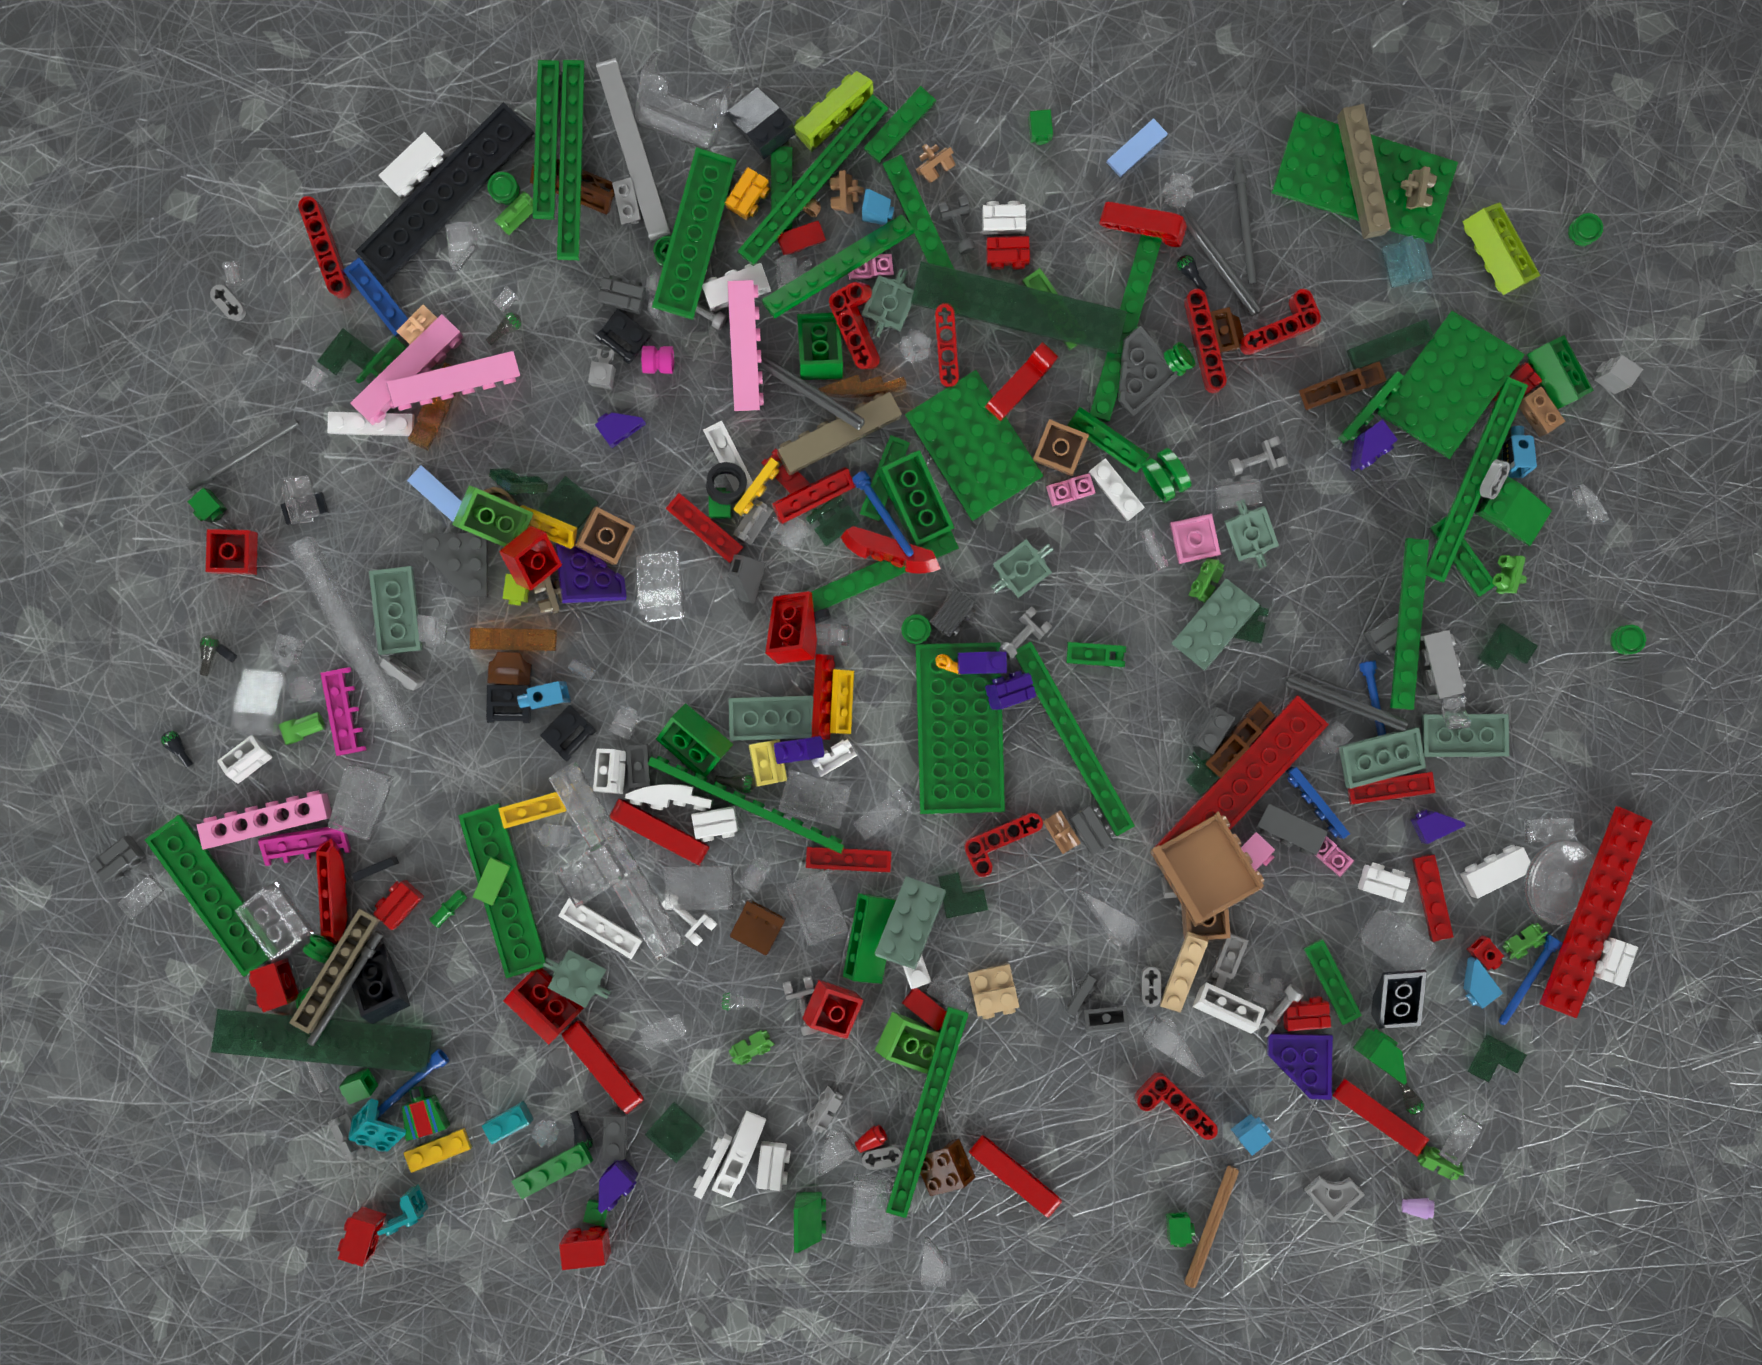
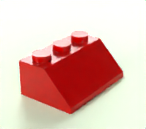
M543 968L531 971L503 1001L549 1045L584 1007L547 988L552 977Z

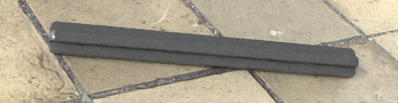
M1189 210L1184 211L1181 216L1186 222L1187 230L1250 315H1256L1261 311V306Z
M765 357L762 360L761 368L854 428L860 430L864 426V418L772 359Z
M1289 675L1285 685L1399 730L1405 731L1408 726V721L1404 718Z

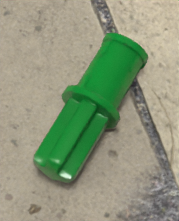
M457 890L429 918L430 922L437 928H440L451 915H455L456 909L467 899L466 894L461 890Z

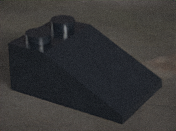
M758 87L725 112L727 118L763 160L796 134L793 122Z
M384 943L375 947L376 952L372 958L367 960L352 984L360 1016L371 1024L410 1006L405 986Z
M1426 970L1382 973L1373 994L1371 1015L1379 1029L1421 1026Z

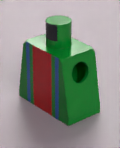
M422 1086L409 1090L412 1101L402 1106L406 1141L446 1130L450 1126L449 1120L436 1095L425 1097Z

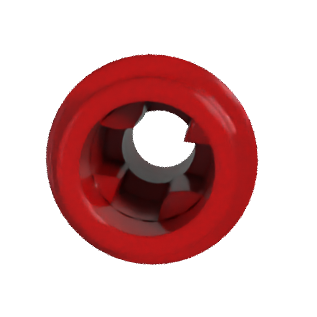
M873 1125L855 1141V1146L862 1153L884 1145L888 1137L881 1125Z

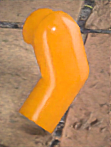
M939 654L936 657L937 667L958 674V663L954 662L948 655Z

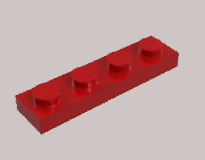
M844 467L772 503L779 523L783 524L855 488L848 468Z
M680 493L665 508L730 564L734 554L738 555L744 549L742 545Z
M816 654L811 737L821 736L824 740H830L833 669H835L834 655Z
M1433 772L1396 776L1351 789L1347 788L1351 805L1436 793Z
M807 846L806 868L890 872L892 851L844 848L842 854L827 847Z
M1435 854L1412 858L1430 940L1435 942L1453 938Z

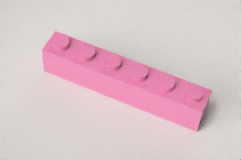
M753 280L728 281L734 411L760 410V406L764 405L763 393H759V384H763L762 371H758L757 364L762 363L761 350H757L756 341H761L760 328H756L755 320H760L759 307H755L754 298H758V285H754Z
M441 314L351 402V405L372 425L380 423L386 417L385 413L390 408H393L386 382L432 371L431 368L435 364L442 363L447 357L446 354L451 349H456L461 344V339L463 338L461 332Z
M514 351L388 381L386 384L393 408L398 407L399 411L412 408V403L420 402V405L433 403L432 398L440 396L441 400L453 398V393L462 391V395L475 392L474 388L480 386L483 387V390L496 387L495 383L503 381L504 385L514 383L516 378L520 376Z

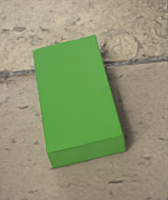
M491 857L473 898L491 906L494 905L511 866Z

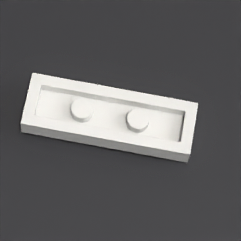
M1106 458L1088 472L1126 521H1129L1145 508Z
M724 1134L722 1139L718 1137L713 1147V1150L716 1151L713 1158L708 1156L703 1166V1169L706 1171L703 1177L698 1176L693 1186L696 1189L694 1196L702 1199L732 1140L731 1136Z

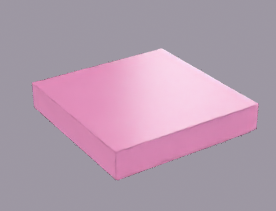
M1212 514L1170 523L1179 564L1221 555Z

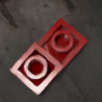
M818 220L784 232L777 240L783 255L787 256L826 241V238Z
M918 988L912 989L902 1004L938 1031L943 1024L946 1011Z

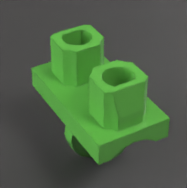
M1499 556L1498 564L1502 567V571L1496 574L1493 579V584L1497 586V593H1517L1519 584L1526 583L1527 577L1522 575L1526 559L1524 556Z

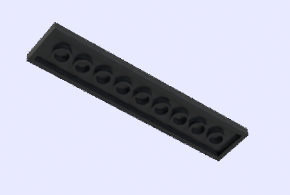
M503 102L355 252L388 282L488 182L491 176L535 134L534 131Z

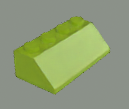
M858 71L852 75L848 74L841 81L842 84L837 89L832 88L826 94V99L821 103H815L810 109L811 112L806 117L801 116L795 122V135L811 152L855 114L873 94V81Z
M1500 202L1483 208L1462 221L1466 234L1472 238L1475 244L1476 252L1482 256L1485 262V269L1488 273L1492 274L1495 280V287L1503 295L1541 276Z

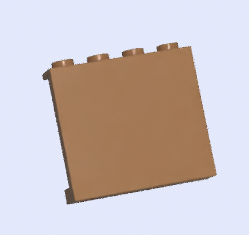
M1219 812L1161 846L1158 845L1150 852L1194 927L1264 887V879L1259 871L1255 872L1251 865L1253 861L1250 855L1242 851L1239 837L1231 833L1228 828L1230 827L1229 821L1224 815L1221 816Z

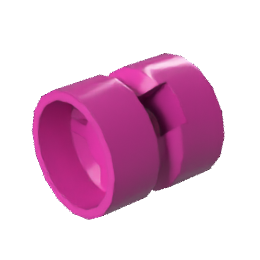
M643 346L641 357L642 372L645 374H655L657 369H659L660 373L673 374V346H663L659 350L655 346Z

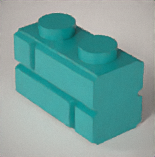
M522 1101L498 1114L496 1117L487 1120L482 1125V1128L489 1142L494 1144L529 1125L534 1119L526 1103Z

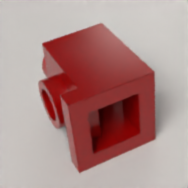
M1482 935L1467 948V951L1474 958H1477L1487 970H1495L1503 963L1501 959L1504 955L1491 942L1489 937ZM1492 952V955L1487 958V953Z

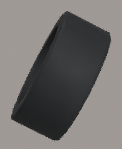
M722 462L716 464L707 475L706 490L708 495L718 504H735L745 494L746 474L740 466L734 463ZM721 474H731L738 479L739 487L733 493H722L715 488L714 479Z

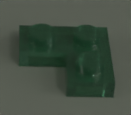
M342 328L317 362L334 375H337L348 359L364 370L376 353Z
M509 468L490 469L489 477L509 494L529 493L535 495L538 492H547L548 483L539 476H518Z
M1500 623L1477 659L1494 670L1499 669L1508 654L1523 664H1527L1538 645L1505 624Z
M959 872L938 876L940 888L946 890L943 899L946 918L988 910L984 889L963 893Z
M1486 1034L1467 1072L1489 1083L1498 1064L1518 1074L1527 1055Z

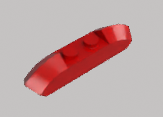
M855 526L846 529L840 537L846 547L854 554L865 559L871 555L873 559L878 561L887 560L894 566H905V572L922 574L941 569L933 551L909 544L914 551L913 555L909 557L904 553L896 539Z
M331 838L322 843L316 850L321 936L337 945L346 929L348 911L346 907L345 863L338 845Z

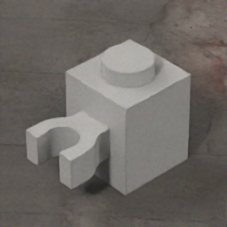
M597 349L599 362L591 361L588 383L592 387L613 390L616 369L610 363L614 359L615 353L614 351H609V356L602 358L603 350Z

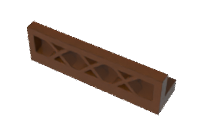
M557 159V170H556V194H558V195H559V171H560V160H559V159ZM534 164L532 165L530 183L534 184ZM582 169V180L587 179L591 182H581V204L607 215L610 212L612 199L615 196L613 182ZM606 187V188L610 189L611 191L608 192V191L603 190V189H601V188Z

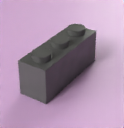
M1268 804L1258 825V828L1261 829V834L1272 838L1273 835L1281 838L1280 843L1290 848L1292 845L1300 848V853L1309 857L1312 854L1317 856L1328 833L1271 804Z

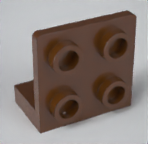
M748 899L730 937L763 955H767L786 918Z
M959 1138L950 1141L942 1149L927 1152L920 1172L930 1196L965 1188L976 1178Z

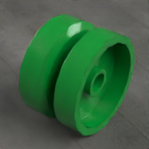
M1165 448L1157 453V461L1149 458L1141 463V469L1147 482L1164 503L1175 497V490L1181 493L1191 487L1192 483L1186 469L1169 448Z

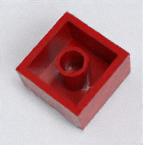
M532 526L499 551L516 584L530 591L562 566L546 532Z
M207 529L205 572L213 574L257 575L258 533L251 530Z
M288 958L249 971L250 984L257 993L256 1002L263 1012L289 1004L297 999L299 990Z
M818 980L802 1019L812 1029L847 1039L864 1000L855 991Z
M362 1206L357 1212L353 1213L351 1218L348 1217L344 1225L345 1237L340 1240L337 1251L340 1252L338 1260L363 1267L375 1253L380 1237L377 1231L383 1226L387 1214Z
M593 1226L589 1230L581 1231V1228L568 1230L559 1244L562 1270L604 1266L611 1254L609 1229L602 1228V1226Z

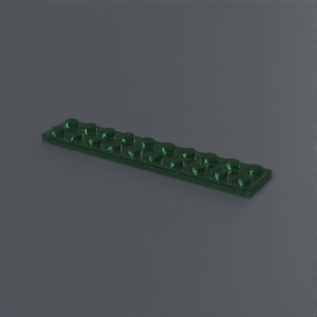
M922 261L911 300L912 305L936 310L942 303H949L953 306L957 316L1114 354L1118 352L1127 311ZM945 307L941 311L951 314V311H947Z
M217 1009L211 1048L213 1053L427 1073L433 1029L330 1020L315 1045L312 1046L306 1042L311 1033L308 1034L289 1023L293 1016Z

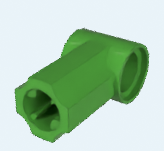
M316 712L298 720L292 719L283 722L278 726L285 745H289L303 740L308 735L324 730L325 722L320 713Z

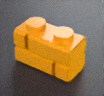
M747 167L725 201L726 208L745 220H748L750 216L754 217L759 209V201L761 198L766 199L770 192L769 180Z

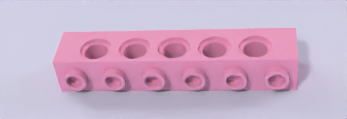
M318 790L306 793V798L299 799V795L286 798V803L279 804L278 801L265 803L266 808L258 809V806L245 808V813L237 814V811L225 813V818L218 820L216 816L203 819L204 823L197 824L202 850L333 818L328 794H320ZM305 803L308 804L310 808L308 814H305L302 811V806ZM284 808L289 812L287 819L282 817V810ZM263 814H266L268 816V822L266 825L263 824L261 821V816ZM242 819H245L248 824L245 830L241 827ZM222 824H224L227 828V832L225 835H223L220 831V826Z

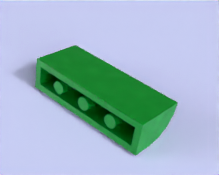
M858 893L843 977L857 982L882 984L886 959L877 957L875 951L896 902L895 899Z

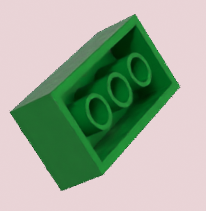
M920 450L914 451L877 469L910 544L918 546L955 528Z

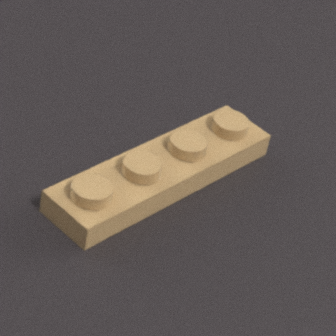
M1187 932L1160 1001V1007L1181 1013L1208 945V937Z

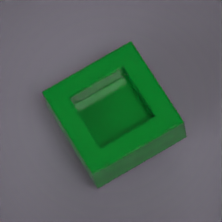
M589 1199L583 1222L604 1227L608 1210L606 1209L601 1214L598 1211L599 1201Z

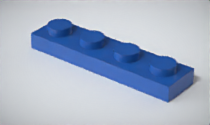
M359 257L343 271L394 336L399 337L400 335L396 331L408 320V317Z
M1291 767L1287 770L1286 773L1289 776L1287 780L1294 788L1298 787L1301 790L1302 794L1300 796L1308 805L1311 803L1316 809L1314 811L1315 815L1321 821L1325 820L1329 825L1327 829L1335 838L1338 836L1341 839H1345L1350 835L1349 831L1297 767Z

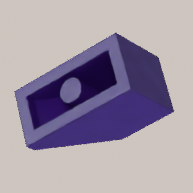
M605 413L597 419L598 423L595 424L611 448H614L646 425L642 417L610 413L609 415Z
M1007 652L958 653V674L1007 673Z
M1427 809L1416 813V817L1411 819L1421 843L1429 844L1466 826L1463 821L1437 812L1428 811Z

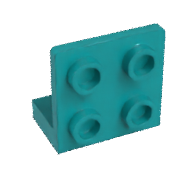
M370 1099L352 1117L348 1140L358 1145L375 1148L377 1151L388 1152L406 1134V1130L377 1121L379 1101Z
M419 1184L411 1187L400 1198V1207L404 1214L388 1220L377 1231L378 1236L384 1233L386 1236L397 1232L398 1228L403 1225L410 1227L419 1222L418 1219L424 1216L423 1213L429 1207Z

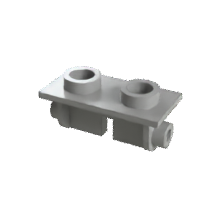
M632 177L613 182L621 225L630 222L631 224L639 223L641 217Z
M757 499L753 502V508L744 516L733 534L749 545L753 544L774 511Z
M829 1086L819 1096L818 1103L814 1110L809 1113L806 1122L814 1132L816 1130L822 1133L823 1130L827 1129L833 1118L832 1115L828 1114V1111L836 1113L843 1102V1095L839 1092L834 1093Z
M348 1113L328 1122L345 1160H351L365 1152L363 1145H358L348 1140L351 1119Z

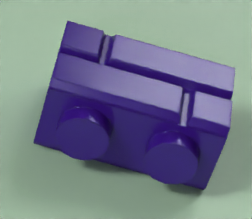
M1021 670L1009 673L1010 677L1005 679L1004 676L993 678L992 683L985 686L990 708L992 710H1001L1035 698L1036 693L1034 686H1032L1031 674L1022 673Z
M821 736L774 743L777 764L822 758L825 755Z

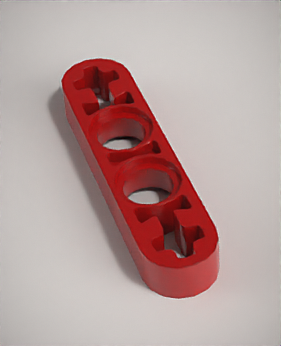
M942 303L935 311L940 381L944 386L952 387L957 384L959 379L955 311L949 303ZM944 307L947 311H951V314L947 316V323L952 322V325L945 324L939 326V322H944L943 315H939V312ZM943 329L952 331L953 335L950 340L941 338L940 332ZM945 350L952 351L954 353L953 360L945 361L942 358V353ZM955 364V367H951V374L955 375V378H952V382H948V379L943 377L947 375V367L942 368V365L950 366Z

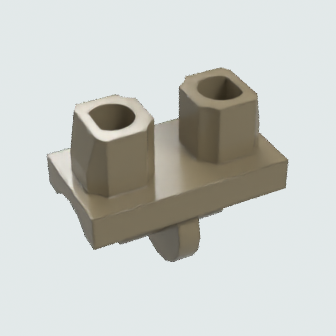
M1424 166L1420 170H1413L1412 174H1409L1408 180L1401 182V188L1406 190L1405 196L1408 197L1406 208H1426L1432 205L1433 197L1430 194H1426L1427 188L1434 187L1437 176L1430 173V167Z
M549 576L533 590L535 594L546 591L548 599L538 601L540 612H553L555 614L560 610L556 595H558L560 602H562L559 580L554 582L556 589L553 590Z

